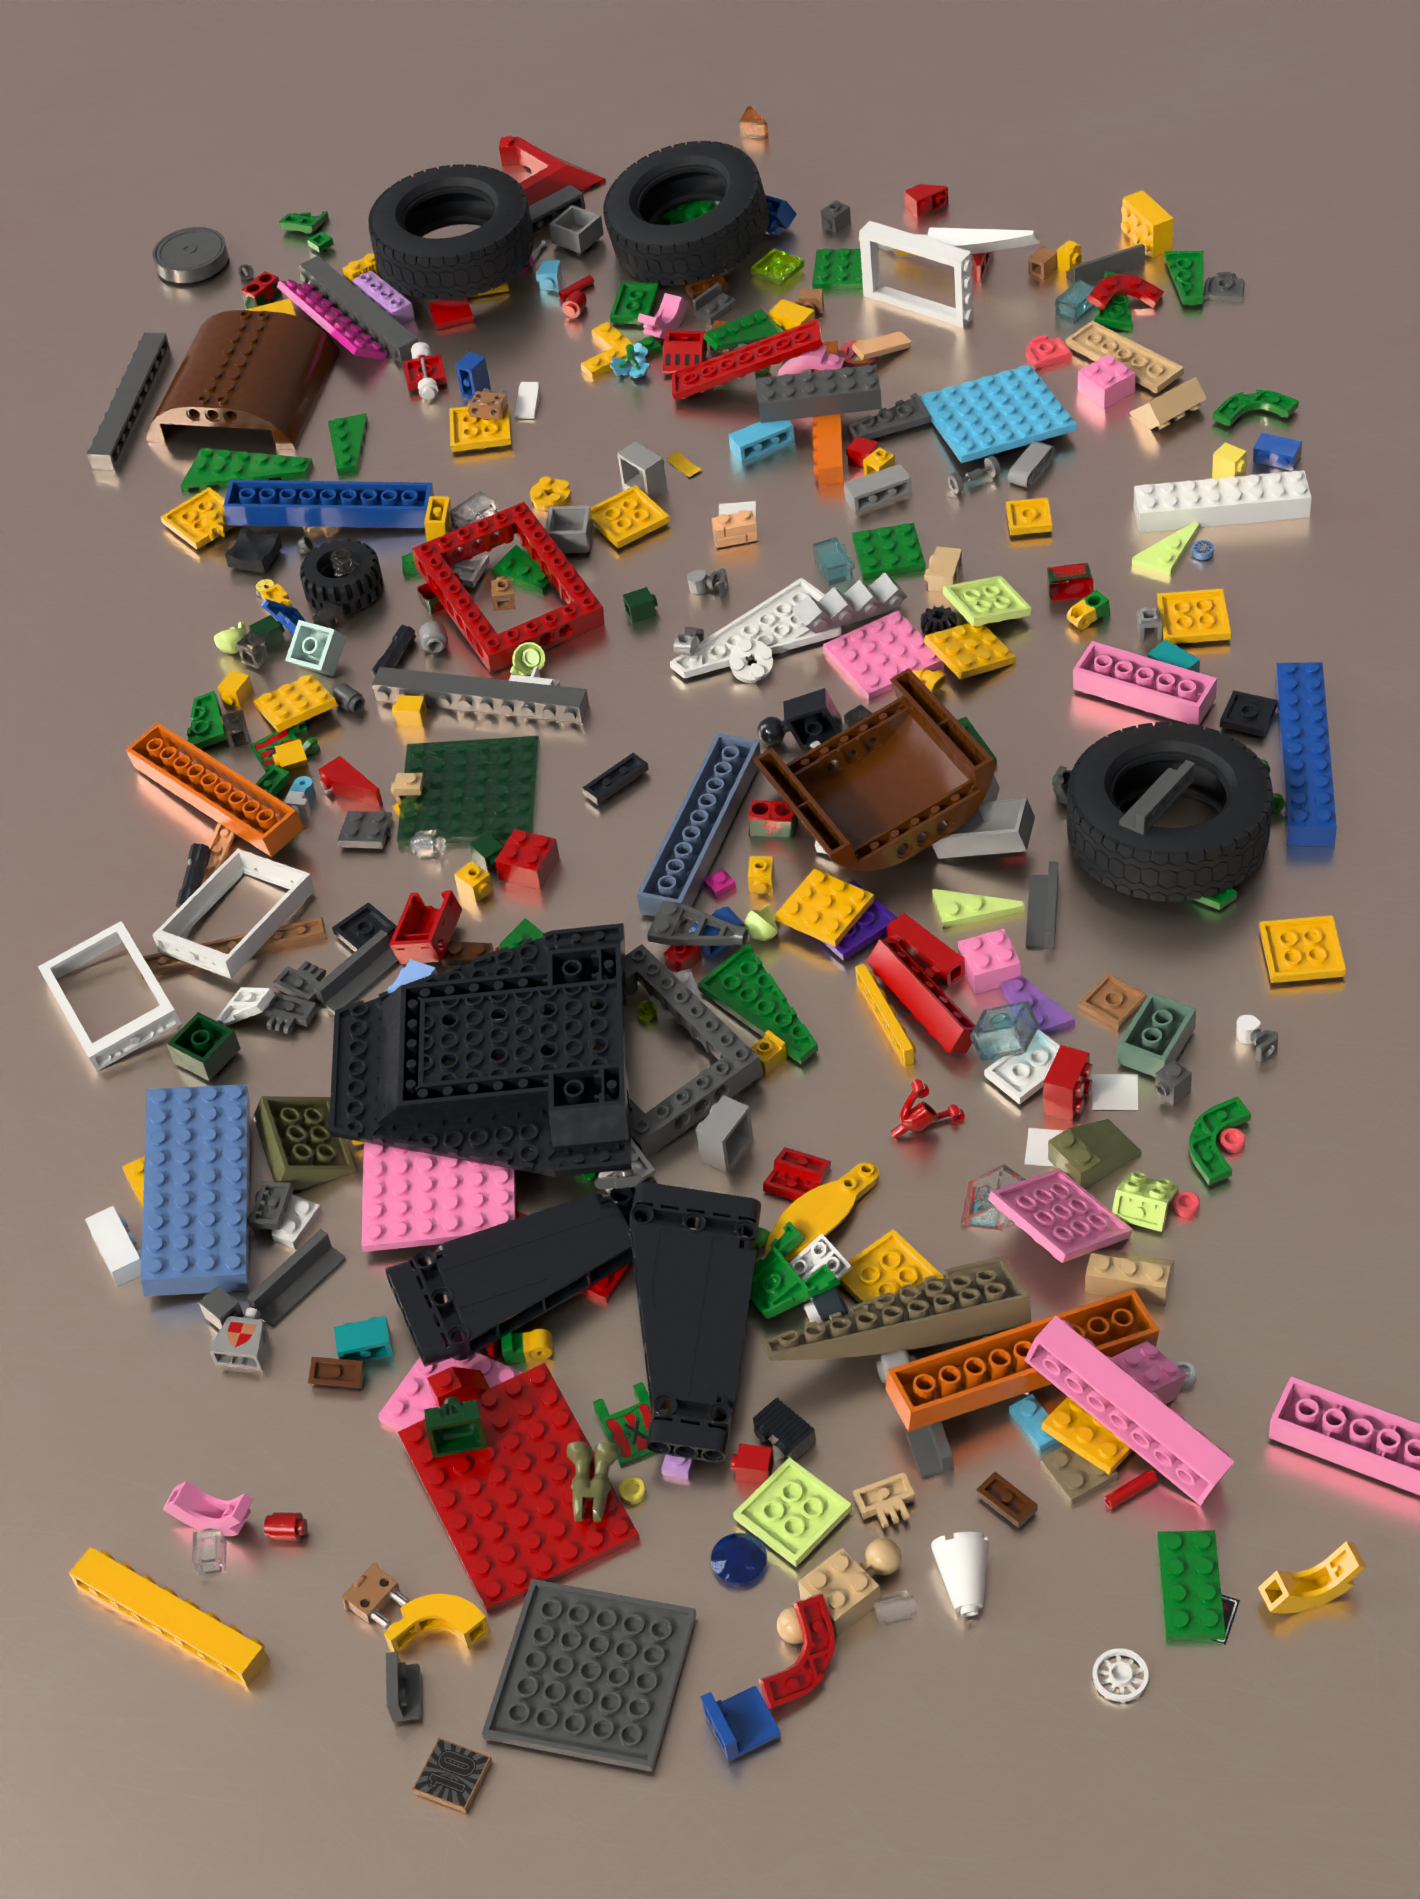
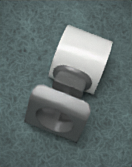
M1243 1015L1237 1019L1236 1038L1243 1044L1254 1043L1256 1046V1060L1258 1062H1263L1277 1053V1032L1270 1030L1261 1032V1022L1253 1015ZM1271 1046L1270 1049L1265 1054H1263L1264 1050L1267 1047Z

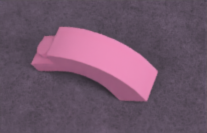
M665 293L661 307L654 317L639 314L637 321L644 325L643 333L665 339L667 330L676 331L679 328L686 314L689 302L682 297Z
M823 345L815 351H808L796 358L784 360L777 376L800 374L807 369H817L820 371L842 369L845 358L826 352L827 346Z
M185 1481L174 1488L163 1510L198 1530L219 1536H235L239 1534L251 1513L249 1507L253 1499L246 1494L232 1500L218 1499L202 1492L188 1481Z

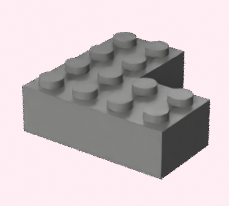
M993 775L987 795L974 814L957 830L932 844L938 859L1027 851L1035 820V815L1027 797L997 800L1000 787Z

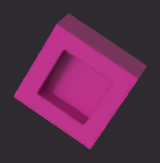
M723 868L703 878L704 886L716 898L736 888L735 881Z

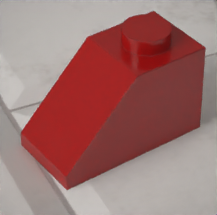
M450 1367L427 1378L432 1396L438 1407L444 1405V1400L449 1397H458L460 1402L490 1389L481 1370Z

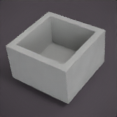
M573 205L549 224L553 244L580 254L604 235L601 215Z
M636 441L617 453L621 482L624 487L629 489L636 485L651 500L667 491L664 460L659 454L652 452L646 446Z
M590 506L549 507L545 530L563 553L589 552L593 529Z
M724 1095L718 1103L712 1105L708 1116L704 1121H700L696 1128L701 1162L725 1173L729 1171L753 1139L749 1106Z

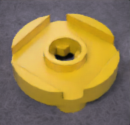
M547 476L540 478L539 482L530 490L531 502H533L534 507L541 511H548L549 507L566 506L571 500L569 482L551 479Z

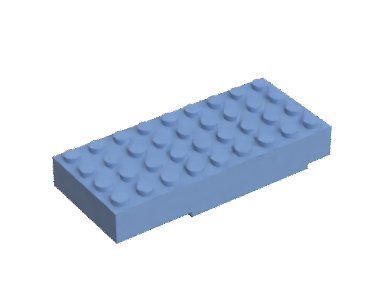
M248 1085L147 1089L141 1283L144 1296L210 1293L217 1286L225 1292L249 1291L250 1100Z

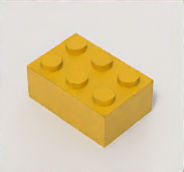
M1143 190L1123 197V206L1121 207L1122 231L1134 243L1138 245L1143 244L1145 252L1152 258L1163 255L1164 251H1173V217Z

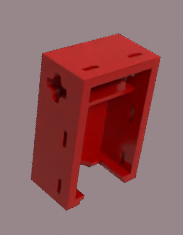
M446 890L441 893L444 900L440 909L426 906L418 892L410 893L389 944L400 964H408L410 959L421 963L442 962L463 910L452 890Z

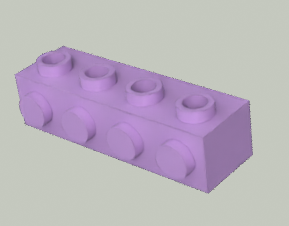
M373 271L361 274L352 280L356 288L401 325L415 319L412 303Z

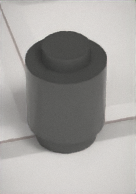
M341 684L333 691L336 703L348 712L358 713L363 709L365 699L362 694L349 685Z

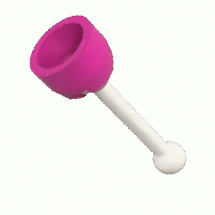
M545 240L540 241V245L532 252L524 268H521L522 270H529L534 263L533 256L542 247L547 246Z

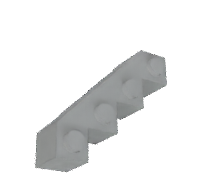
M884 572L870 586H867L859 579L844 594L835 587L819 601L808 594L793 608V611L808 629L817 634L890 612L900 606L908 596L896 581Z

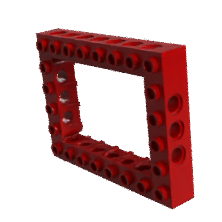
M525 502L412 548L415 567L426 583L428 582L436 597L438 596L440 603L490 674L512 665L514 651L525 642H534L544 651L605 624L602 604ZM514 534H516L521 541L522 547L528 550L531 559L537 562L540 566V571L545 573L550 580V585L557 589L561 600H565L567 605L497 634L451 567L466 559H473L474 556L485 551L490 552L491 549L497 546L511 543L514 540Z

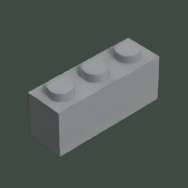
M898 464L844 483L845 500L856 514L912 494L911 477L903 466Z

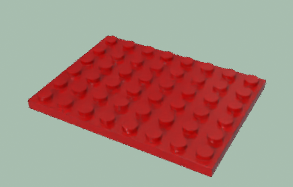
M546 1363L462 1401L477 1400L488 1448L433 1458L425 1429V1419L398 1431L399 1438L487 1614L525 1596L531 1579L552 1583L640 1540L639 1533L611 1482V1489L608 1492L602 1521L594 1522L593 1502H585L584 1521H575L571 1485L573 1478L576 1476L575 1464L567 1457V1445L572 1442H584L587 1444L589 1442ZM593 1449L592 1462L589 1473L590 1480H592L595 1476V1459Z

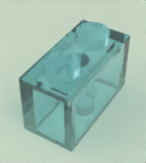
M1081 280L1070 286L1055 299L1056 316L1075 324L1095 307V305L1087 301L1089 294L1095 286Z
M837 537L813 544L814 561L829 586L853 579L854 561L852 557H848L845 545L841 544Z

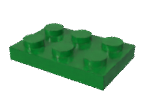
M621 282L609 316L610 323L642 325V323L637 321L639 314L651 316L659 292V284Z

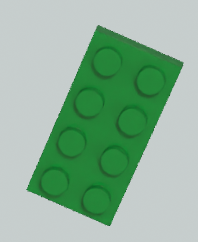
M1215 1530L1157 1532L1166 1641L1225 1640Z

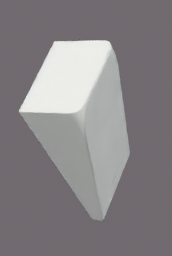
M539 382L520 383L515 418H535L541 397Z

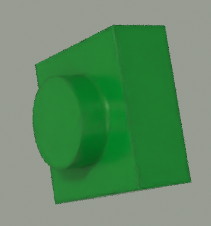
M322 231L307 240L309 247L319 253L334 245L333 238Z
M653 336L638 341L642 344V347L648 349L646 358L662 352L661 345Z

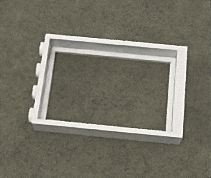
M869 221L859 231L863 295L865 297L962 328L973 319V262L971 261L970 251ZM878 243L953 266L956 308L880 285Z
M237 849L153 934L157 950L165 955L231 979L315 891L311 875L306 871H301L251 852ZM243 874L290 889L229 954L182 938Z
M122 921L38 966L96 1071L103 1069L182 1024ZM124 943L160 1006L92 1043L56 979Z

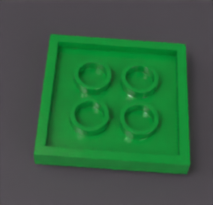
M847 248L817 250L812 289L863 290L861 250Z
M914 523L852 533V540L863 580L879 578L884 572L891 576L926 570L925 560Z

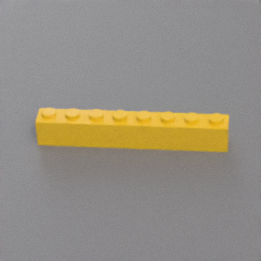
M90 1547L69 1572L76 1587L247 1688L268 1662L264 1651L265 1646L261 1641L254 1637L250 1639L245 1637L232 1624L226 1626L212 1612L204 1613L200 1611L194 1602L189 1599L183 1601L178 1598V1595L172 1589L157 1586L156 1582L148 1575H138L129 1564L125 1562L120 1564L114 1561V1558L105 1550L99 1552Z

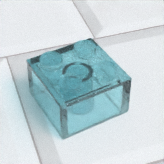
M1029 1001L983 1010L970 1038L981 1061L989 1059L994 1061L1009 1055L1020 1056L1027 1051L1039 1024Z

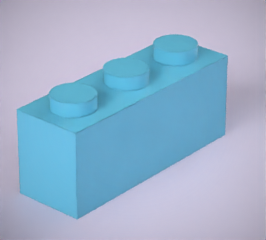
M789 420L761 423L760 421L729 434L730 451L741 463L795 441L794 427Z

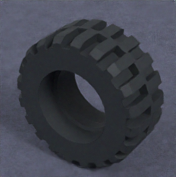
M336 539L332 540L331 543L325 542L319 548L315 547L311 550V554L306 555L300 566V578L307 601L312 607L317 608L318 611L327 612L329 615H335V613L346 615L348 612L355 613L358 609L368 607L369 603L372 604L376 600V596H379L383 587V577L376 552L370 546L358 540L350 541L349 539H343V541H338Z

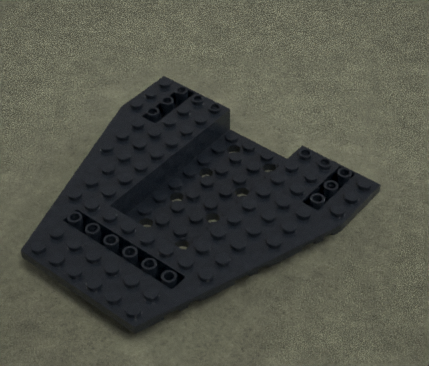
M623 923L552 930L543 933V937L532 940L530 938L524 940L520 946L511 949L505 947L471 960V964L463 967L460 964L451 967V971L436 976L435 973L401 985L392 993L388 994V991L380 993L376 999L365 1003L361 1000L335 1010L329 1132L332 1137L554 1177L632 1169L630 1092L625 1069L623 1006H627L625 929ZM596 1045H605L602 1050H593ZM546 1050H555L552 1055H543ZM497 1055H505V1057L502 1060H493V1058ZM447 1060H455V1063L450 1066L443 1065Z

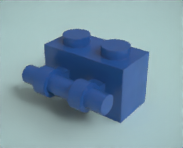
M765 195L769 208V224L766 234L770 236L779 235L780 228L777 227L788 229L797 213L786 200Z

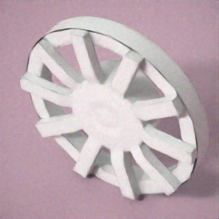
M1122 1648L1111 1649L1100 1655L1094 1664L1093 1681L1095 1688L1108 1700L1125 1703L1140 1697L1147 1687L1149 1679L1147 1665L1138 1654L1131 1650ZM1116 1656L1117 1662L1111 1664L1108 1658ZM1121 1656H1128L1130 1659L1125 1663L1121 1661ZM1136 1661L1141 1667L1132 1670L1131 1665ZM1102 1662L1109 1668V1671L1099 1669ZM1142 1672L1144 1674L1143 1680L1132 1677ZM1097 1675L1109 1676V1678L1099 1682ZM1133 1682L1141 1686L1136 1690L1130 1683ZM1112 1684L1108 1691L1103 1688L1105 1685ZM1116 1687L1119 1688L1120 1695L1113 1694ZM1124 1687H1127L1131 1693L1125 1695Z

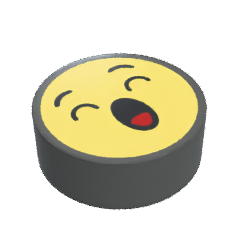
M272 579L259 580L255 584L257 596L261 597L260 592L275 585V582Z

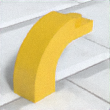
M1346 1541L1327 1559L1315 1567L1294 1573L1276 1571L1258 1589L1270 1612L1281 1614L1302 1612L1328 1603L1347 1592L1354 1586L1352 1579L1362 1572L1366 1565L1354 1542Z
M431 1594L416 1598L400 1607L403 1619L394 1622L388 1628V1631L384 1633L389 1648L397 1653L421 1634L438 1629L455 1634L469 1648L487 1634L490 1628L486 1616L468 1600L451 1594Z

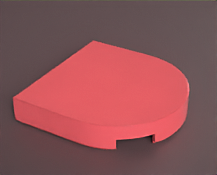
M1047 335L1038 336L1032 339L1026 347V357L1035 370L1072 359V352L1060 338L1056 340L1048 338Z

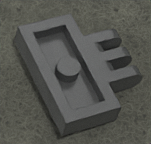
M305 961L298 970L287 966L273 981L276 989L288 995L315 1002L317 996L314 986L325 977L326 970L319 969L318 966Z
M274 992L275 996L270 1001L269 1007L264 1010L265 1016L270 1017L267 1022L268 1029L273 1030L275 1028L276 1031L290 1034L296 1024L307 1027L317 1012L318 1007L314 1002Z
M631 1169L616 1171L614 1176L597 1178L594 1181V1185L598 1189L635 1187L638 1183H641V1176L634 1173V1170Z

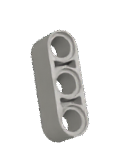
M1033 441L1011 467L1008 474V482L1027 489L1030 488L1052 461L1055 448L1038 441Z

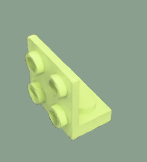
M1141 1172L1128 1173L1116 1189L1112 1212L1124 1222L1162 1232L1165 1226L1168 1205L1178 1192L1179 1186L1172 1184L1167 1179L1156 1180L1149 1178Z

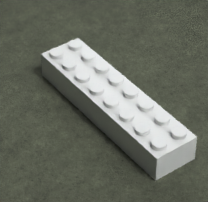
M1304 470L1134 486V510L1139 533L1178 530L1193 522H1198L1200 528L1310 518L1311 494Z

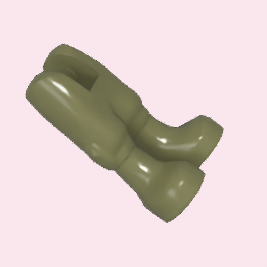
M572 1442L567 1445V1457L575 1464L576 1476L573 1478L571 1485L573 1491V1514L576 1522L584 1521L585 1502H593L594 1522L602 1521L608 1492L611 1489L608 1477L609 1469L619 1455V1447L614 1443L600 1442L595 1445V1476L592 1480L589 1477L592 1462L591 1446L584 1442Z

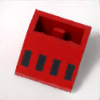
M667 330L663 348V374H672L704 362L708 351L707 341L703 338L706 331Z

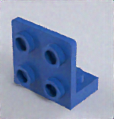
M756 1686L724 1701H715L711 1692L700 1696L703 1713L728 1761L781 1736L780 1729Z

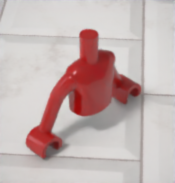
M915 1079L911 1083L913 1091L905 1101L900 1112L901 1124L891 1130V1134L895 1139H898L909 1130L922 1132L933 1122L946 1117H950L953 1123H960L965 1119V1114L962 1109H959L954 1104L948 1106L946 1111L936 1113L924 1101L911 1108L917 1098H925L929 1095L927 1084H923L920 1079Z

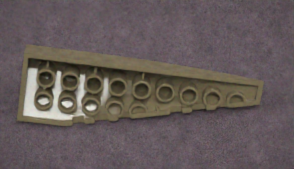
M1000 1256L952 1267L945 1270L944 1279L936 1280L934 1275L926 1277L923 1284L915 1287L908 1284L901 1287L900 1292L895 1295L888 1292L852 1306L851 1312L848 1315L842 1316L840 1312L831 1314L826 1322L818 1324L816 1321L806 1324L804 1330L800 1332L790 1330L762 1341V1345L769 1360L848 1358L890 1353L901 1349L911 1350L984 1334H994L997 1331L1031 1323L1030 1296L1005 1258Z

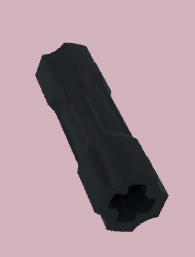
M405 625L399 627L386 652L372 669L374 677L379 667L396 668L404 652L417 637L413 628Z
M194 843L190 847L182 888L179 890L175 905L177 908L202 884L205 868L208 866L212 851L207 845Z

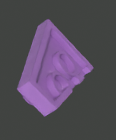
M1019 976L1000 983V991L1027 1037L1038 1029L1045 1035L1075 1025V1018L1025 977Z

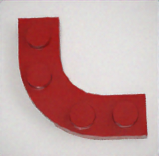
M1115 274L1102 279L1089 294L1087 301L1104 310L1115 296L1124 294L1138 298L1154 308L1164 291L1137 275Z
M816 1594L793 1603L802 1630L803 1646L800 1656L793 1665L785 1670L758 1679L766 1705L770 1709L806 1695L824 1678L829 1661L833 1658L835 1636L823 1594Z

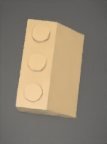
M1195 377L1129 413L1149 429L1157 426L1159 429H1162L1170 424V419L1174 418L1176 421L1185 416L1184 411L1189 409L1192 412L1200 408V403L1207 398Z
M1101 1248L1090 1253L1086 1270L1085 1293L1111 1297L1135 1289L1143 1303L1165 1307L1174 1260Z

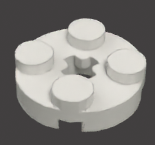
M742 639L733 647L730 653L729 665L733 675L745 683H756L758 680L765 679L770 674L773 666L772 650L758 640ZM753 657L757 663H752L750 666L745 659Z

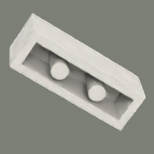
M111 1206L86 1218L85 1221L117 1286L141 1276L142 1250L140 1248L135 1250L134 1245L137 1244V1241L131 1230L126 1232L125 1228L128 1227L124 1215L122 1213L117 1215L114 1207Z

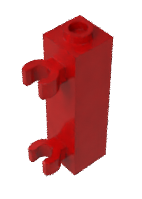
M903 913L887 925V938L885 940H896L935 983L938 980L948 988L965 975L964 958L907 914Z

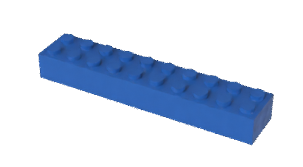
M230 480L223 508L227 525L422 529L425 528L424 521L429 496H434L432 483Z
M1323 662L1277 663L1275 687L1276 700H1278L1277 716L1283 799L1285 802L1286 846H1335L1337 825Z

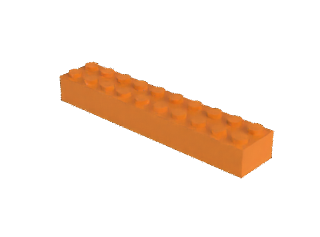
M156 723L125 749L134 768L270 857H273L305 829L295 809L160 723Z
M1135 1289L888 1369L885 1389L907 1431L910 1432L1051 1385L1052 1383L1024 1360L1037 1335L1055 1316L1070 1323L1075 1332L1083 1338L1092 1341L1096 1349L1111 1358L1145 1341L1156 1347L1160 1330Z

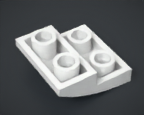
M823 1234L819 1235L789 1263L803 1281L824 1264L827 1265L838 1280L853 1268Z

